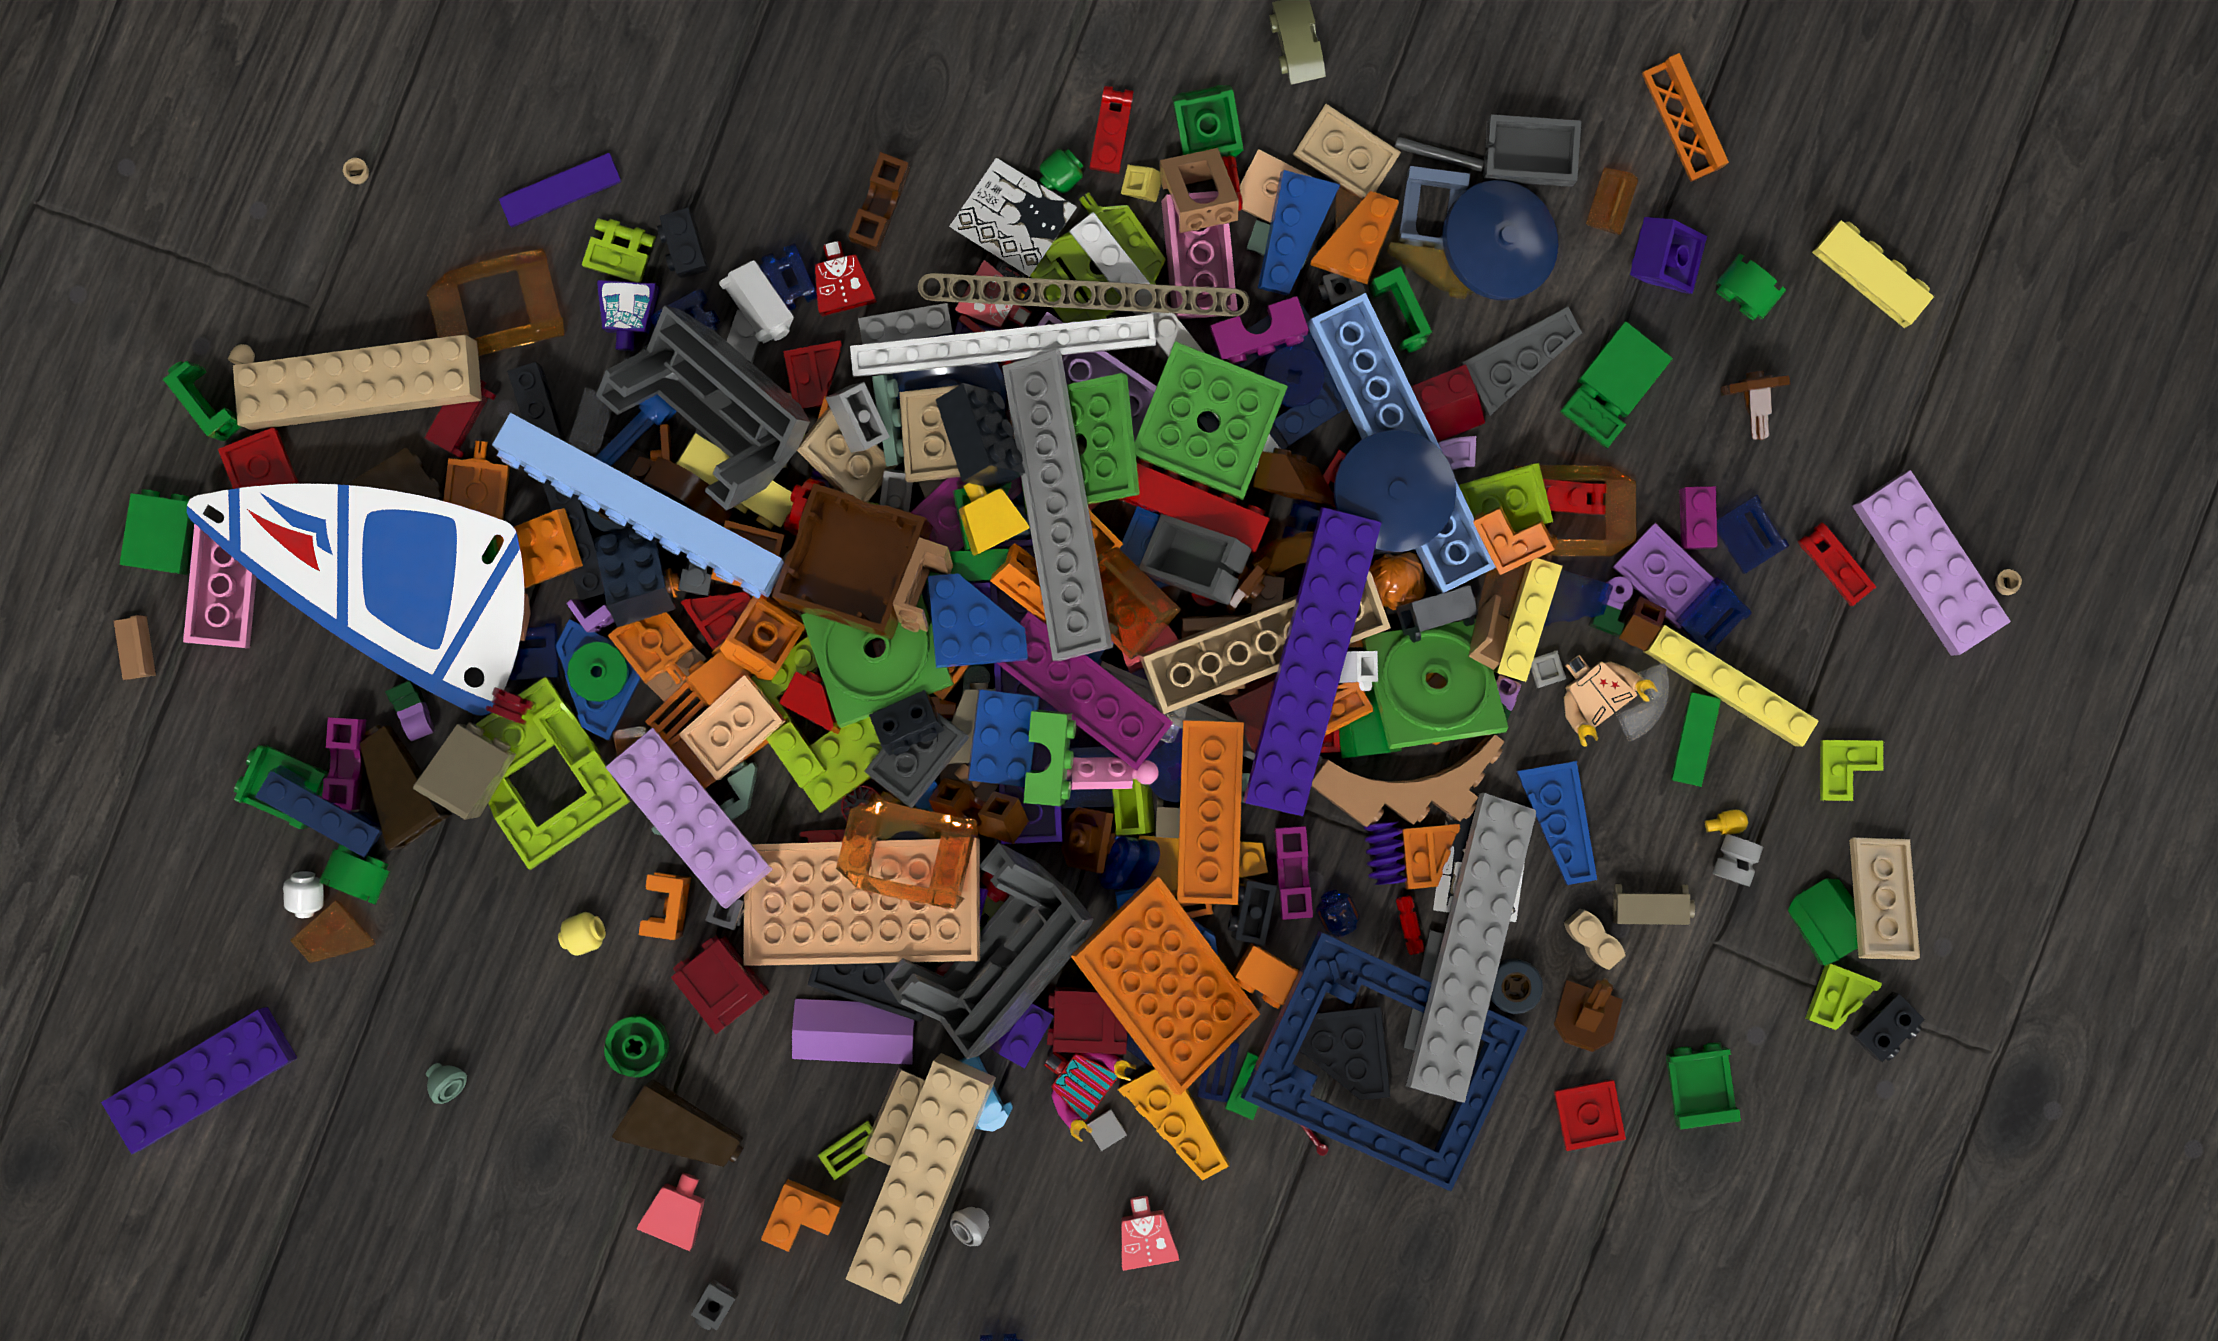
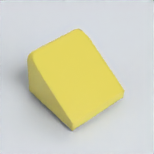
M1127 165L1121 194L1156 202L1161 186L1160 172L1154 168Z

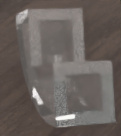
M1665 662L1637 672L1644 680L1652 681L1658 692H1655L1652 688L1646 689L1645 692L1650 699L1649 701L1616 713L1627 741H1634L1646 734L1657 723L1665 709L1669 694V677Z

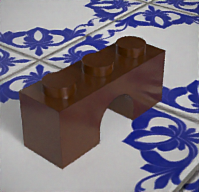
M880 152L870 177L867 197L862 208L858 209L848 235L851 242L876 252L880 251L911 169L908 162Z
M948 778L942 779L929 798L939 823L1012 844L1015 843L1029 822L1019 798L993 791L988 800L984 802L973 794L969 784Z

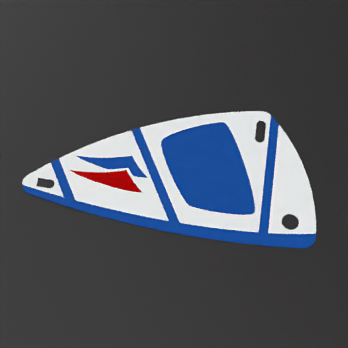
M338 484L252 486L197 495L189 500L187 514L193 523L253 575L321 626L360 652L436 696L475 715L490 713L485 708L487 705L491 707L494 705L492 703L494 696L491 694L494 687L504 690L511 674L520 642L524 615L522 557L516 530L510 523L469 508L424 496L386 489ZM208 504L223 513L224 520L222 523H216L203 515ZM495 535H501L504 539L501 549L491 564H485L482 561L483 553ZM477 667L482 670L484 682L481 686L473 688L466 684L464 673L468 668Z

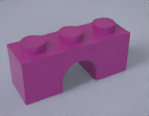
M1296 296L1268 306L1267 311L1271 320V326L1262 334L1248 332L1244 328L1240 316L1211 325L1210 330L1220 359L1237 365L1246 361L1247 355L1257 352L1258 356H1263L1276 350L1275 346L1286 342L1287 346H1293L1303 342V336L1308 335L1309 329L1298 297Z
M328 717L326 748L330 750L331 761L327 778L323 779L322 797L347 810H359L364 760L359 743L365 739L366 720Z
M1306 826L1274 828L1281 918L1283 920L1313 917L1308 876Z

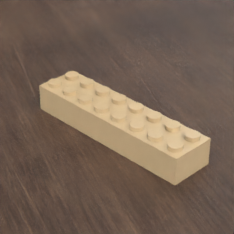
M467 335L233 365L237 425L250 430L482 401L477 341Z
M1371 571L1368 572L1349 644L1391 628ZM1298 595L1140 654L1139 657L1159 711L1166 714L1277 672Z
M942 1053L933 1061L846 1280L899 1304L909 1294L996 1077Z

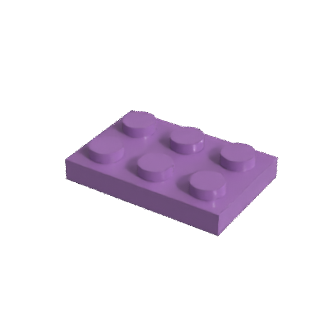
M1656 523L1652 524L1612 567L1622 577L1628 579L1632 587L1645 599L1667 609L1665 618L1677 629H1680L1720 586L1712 576Z

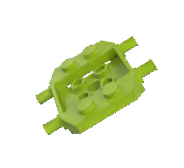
M1090 192L1085 194V197L1082 196L1079 201H1081L1089 215L1093 212L1148 282L1156 284L1155 280L1166 259L1129 206L1102 207L1097 205ZM1070 231L1052 243L1030 275L1031 278L1070 280L1056 260L1060 257L1076 280L1109 282L1103 274L1096 275L1091 272L1089 264L1092 260L1074 239ZM1052 284L1047 288L1046 296L1050 301L1056 302L1061 297V290L1057 285ZM1081 286L1088 298L1091 299L1090 289L1087 286ZM1113 287L1107 291V301L1112 305H1117L1121 301L1120 295ZM1077 290L1076 297L1078 301L1085 304L1086 301ZM1052 307L1063 323L1107 319V316L1116 311Z

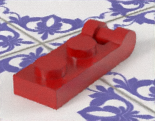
M1104 86L1090 162L1091 170L1119 174L1134 91L1125 89L1124 92L1113 90V87ZM1111 102L1122 104L1121 112L1110 110Z
M1543 479L1551 511L1589 515L1606 514V505H1603V494H1606L1607 489L1606 484ZM1587 493L1591 494V504H1587Z
M1821 522L1814 528L1815 532L1808 537H1802L1798 544L1812 558L1850 606H1854L1875 589L1876 586L1831 530ZM1821 541H1825L1829 547L1821 553L1816 545Z

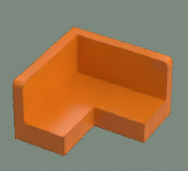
M1502 506L1486 514L1481 512L1473 520L1500 575L1555 550L1558 544L1556 537L1551 538L1543 521L1515 533Z

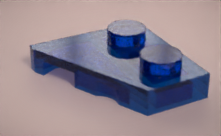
M1561 570L1544 626H1550V623L1564 620L1567 622L1579 620L1584 616L1604 615L1613 586L1609 583Z

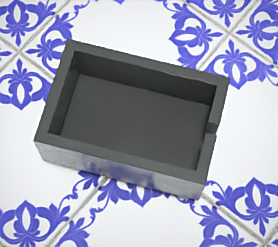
M1491 114L1486 125L1485 148L1488 149L1484 154L1483 181L1504 180L1513 183L1572 187L1578 178L1581 121Z
M1161 514L1138 570L1156 581L1229 605L1239 581L1235 578L1236 573L1242 574L1252 549L1236 538Z

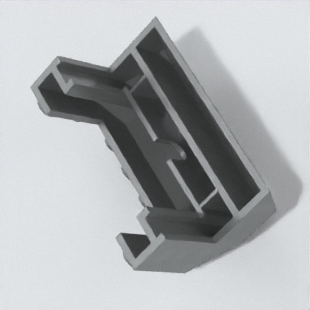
M665 305L647 350L607 369L596 394V397L617 415L658 394L726 453L730 458L716 465L713 471V475L719 481L711 484L705 490L708 495L726 510L733 508L767 488L799 448L810 423L798 402L719 334L680 309Z
M1000 843L995 846L980 864V868L994 875L990 880L993 885L1010 894V896L980 931V961L954 962L944 976H941L902 958L884 980L900 1004L940 1021L966 1059L981 1055L1014 1026L1067 963L1071 955L1083 944L1094 920L1078 898L1039 863Z

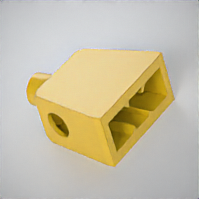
M971 483L963 486L971 503L960 508L959 513L973 556L1030 528L1001 488L987 494L984 486Z

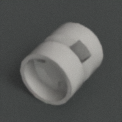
M1726 834L1721 847L1724 855L1717 858L1712 874L1750 887L1755 873L1752 865L1759 862L1764 847Z

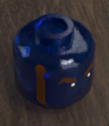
M1332 890L1321 896L1322 901L1316 907V914L1324 931L1328 934H1334L1336 937H1342L1353 932L1357 928L1356 924L1360 919V913L1351 895Z

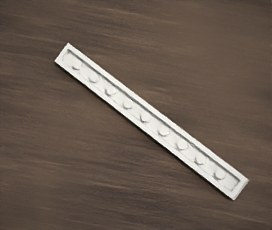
M1094 212L1070 230L1071 235L1109 282L1150 284ZM1113 287V288L1116 290V292L1120 295V297L1122 298V294H1121L1120 290L1117 289V288H1115V287ZM1141 289L1137 293L1136 299L1138 304L1146 307L1152 302L1150 291ZM1132 311L1136 316L1153 314L1155 340L1168 357L1175 341L1205 353L1174 313ZM1269 434L1263 451L1273 453L1274 448L1280 447Z
M1153 314L854 345L850 346L853 377L1022 360L1054 350L1060 351L1061 355L1155 346L1156 340Z

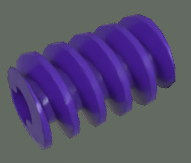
M1398 822L1369 824L1368 827L1364 826V830L1373 832V835L1365 838V842L1374 844V847L1366 850V854L1375 856V859L1367 862L1368 866L1376 868V871L1368 874L1369 878L1377 880V883L1373 885L1407 881L1405 876L1398 874V872L1406 869L1404 864L1397 862V860L1404 857L1403 852L1395 850L1403 845L1402 840L1394 838L1402 833L1401 828L1393 826V824Z

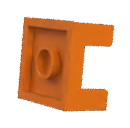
M654 872V875L647 874V890L669 893V897L665 899L663 915H666V918L650 917L648 921L642 920L638 935L669 940L683 937L691 877Z

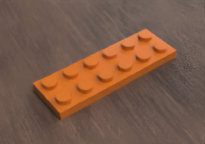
M1183 720L1177 883L1178 903L1238 905L1244 722Z

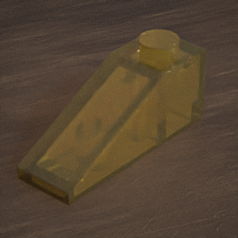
M1392 242L1389 244L1388 254L1441 291L1449 292L1450 297L1466 299L1467 295L1474 293L1454 274L1446 259L1444 250Z

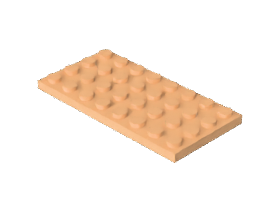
M980 839L752 844L773 870L744 893V966L899 963L902 958L913 963L980 961Z

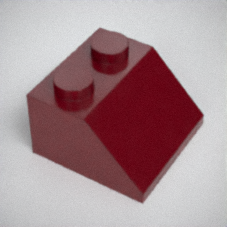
M1466 364L1411 386L1437 442L1485 424L1478 393Z

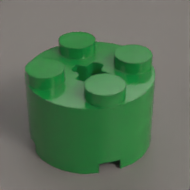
M1739 253L1715 282L1719 286L1715 292L1729 303L1732 299L1742 306L1739 311L1751 321H1754L1757 317L1764 319L1786 292V289L1783 286L1779 290L1774 287L1778 282L1774 277L1752 260L1748 264L1742 262L1741 260L1744 255Z
M339 844L337 850H332L319 883L359 899L368 900L369 903L376 905L390 873L387 870L389 864L367 856L366 861L359 859V854Z
M633 1014L618 1021L610 1028L604 1045L605 1058L610 1067L617 1073L629 1077H643L657 1069L666 1059L670 1047L669 1037L665 1027L654 1017L648 1014ZM634 1040L642 1042L641 1052L639 1049L632 1050L631 1045L634 1044Z

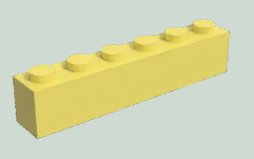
M1662 625L1646 651L1643 650L1644 653L1794 746L1803 747L1819 722L1814 717L1666 625Z

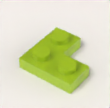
M1821 740L1820 800L1853 801V771H1883V741Z

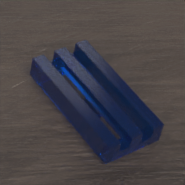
M1233 1042L1228 1047L1231 1048V1054L1222 1095L1217 1094L1225 1051L1217 1058L1210 1093L1205 1092L1210 1066L1202 1073L1198 1097L1228 1102L1239 1043Z

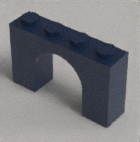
M282 765L269 772L255 796L256 798L363 857L372 851L382 834L379 819L361 809L358 812H353L328 801L305 786L307 779Z

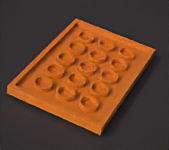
M1152 876L1071 955L1072 959L1176 1095H1181L1260 1015L1257 1008L1242 988L1237 985V981L1159 876Z

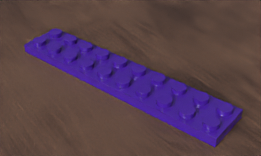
M1325 507L1320 509L1243 799L1247 804L1299 816L1304 815L1382 524L1380 521Z

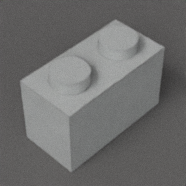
M864 382L849 385L826 397L827 403L851 453L864 451L890 438Z

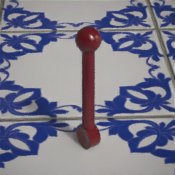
M1300 1125L1315 1144L1317 1153L1321 1156L1328 1153L1327 1145L1321 1143L1311 1129Z

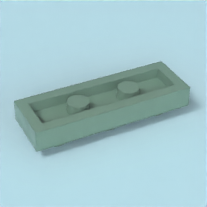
M892 373L872 376L877 411L890 438L882 441L886 466L899 465L904 463V451L901 432V409H898L896 400L899 394L898 383L896 379H893Z

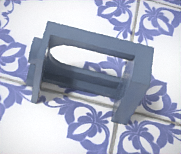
M1410 166L1407 171L1398 242L1405 243V247L1411 249H1422L1423 245L1435 247L1434 251L1445 253L1442 236L1440 238L1422 236L1416 230L1421 185L1450 189L1448 213L1454 201L1466 191L1469 185L1470 174Z

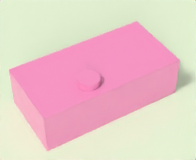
M1218 191L1188 193L1192 200L1201 204L1213 202L1218 197ZM1166 195L1161 203L1169 285L1235 288L1229 223L1180 233L1178 213L1171 195ZM1171 291V307L1178 308L1183 301L1182 295L1178 291ZM1208 292L1200 293L1197 297L1198 306L1204 310L1209 309L1213 304L1211 294ZM1236 293L1230 295L1227 300V305L1232 311L1238 310ZM1174 313L1178 320L1218 317L1216 315Z
M194 524L183 642L250 648L257 577L223 550L196 524Z

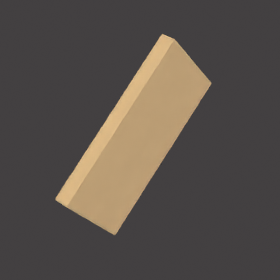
M1850 839L1859 958L1905 960L1920 958L1910 839Z

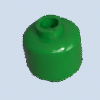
M1057 149L1040 164L1039 169L1043 176L1039 180L1052 192L1056 189L1060 193H1067L1082 179L1083 172L1081 168L1084 165L1069 149L1065 152Z

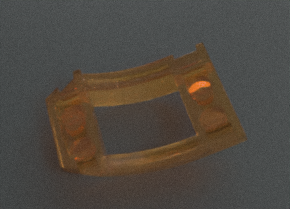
M543 248L486 260L445 273L426 292L437 337L443 338L458 335L470 337L457 285L517 270L530 324L474 338L477 341L478 357L520 345L539 342L548 338L563 337V318L560 316L547 264L548 258Z
M1539 465L1543 479L1605 481L1606 484L1605 540L1557 539L1558 544L1555 550L1542 556L1609 557L1636 541L1635 480L1611 466ZM1515 466V469L1521 468V467H1524V466Z
M876 798V801L865 806L859 805L850 809L836 869L857 889L906 901L956 910L965 899L961 894L974 838L979 839L977 822L971 818L965 819L916 808L911 809L907 806ZM882 819L942 833L929 888L869 876Z

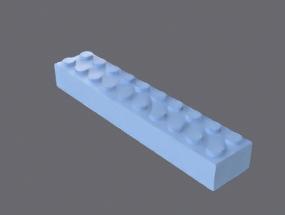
M1366 293L1307 322L1310 333L1362 440L1382 431L1403 430L1425 437L1441 450ZM1457 482L1455 505L1448 523L1434 539L1415 549L1436 594L1447 592L1496 568L1473 523L1474 517Z
M512 413L509 414L492 444L498 451L497 456L504 463L515 469H518L519 465L525 467L524 471L541 483H545L546 479H548L558 492L570 498L574 493L579 496L578 500L586 507L596 512L602 508L612 521L624 527L628 522L633 525L632 529L638 535L652 541L653 537H656L666 550L676 555H679L680 551L684 552L692 564L704 570L707 565L714 569L713 572L716 573L717 577L730 584L734 580L741 583L743 591L758 599L761 594L767 598L769 597L784 565L782 558Z

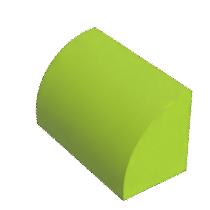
M1133 779L1132 789H1112L1116 836L1145 834L1156 831L1151 784H1142L1137 779Z

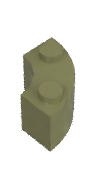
M1280 0L1272 2L1274 14L1269 15L1272 33H1278L1283 56H1278L1281 73H1287L1291 85L1326 77L1321 45L1316 36L1315 19L1310 1Z

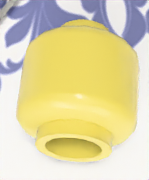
M583 912L562 922L558 940L563 949H567L573 955H582L596 950L602 945L606 935L605 927L598 916H594L589 912Z

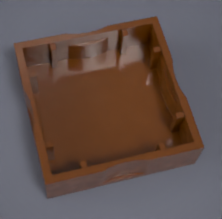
M814 483L799 522L796 541L785 559L772 597L781 605L892 640L899 623L893 606L894 599L919 537L929 540L933 526L925 517L886 505L870 504L851 494Z

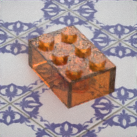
M1114 547L1101 553L1097 558L1111 640L1130 659H1133L1149 649L1181 609L1118 547Z

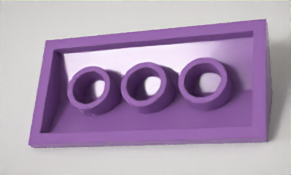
M795 998L792 1027V1059L913 1064L915 1020L857 1001Z

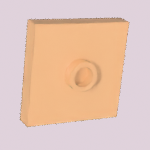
M1258 149L1240 184L1243 202L1242 210L1270 224L1280 173L1286 170L1306 176L1310 175Z

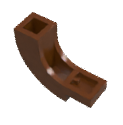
M639 456L627 475L724 527L725 520L728 521L734 512L732 508L729 510L724 509L705 492L706 488L710 486L708 483L687 469L666 459L658 457L656 461Z

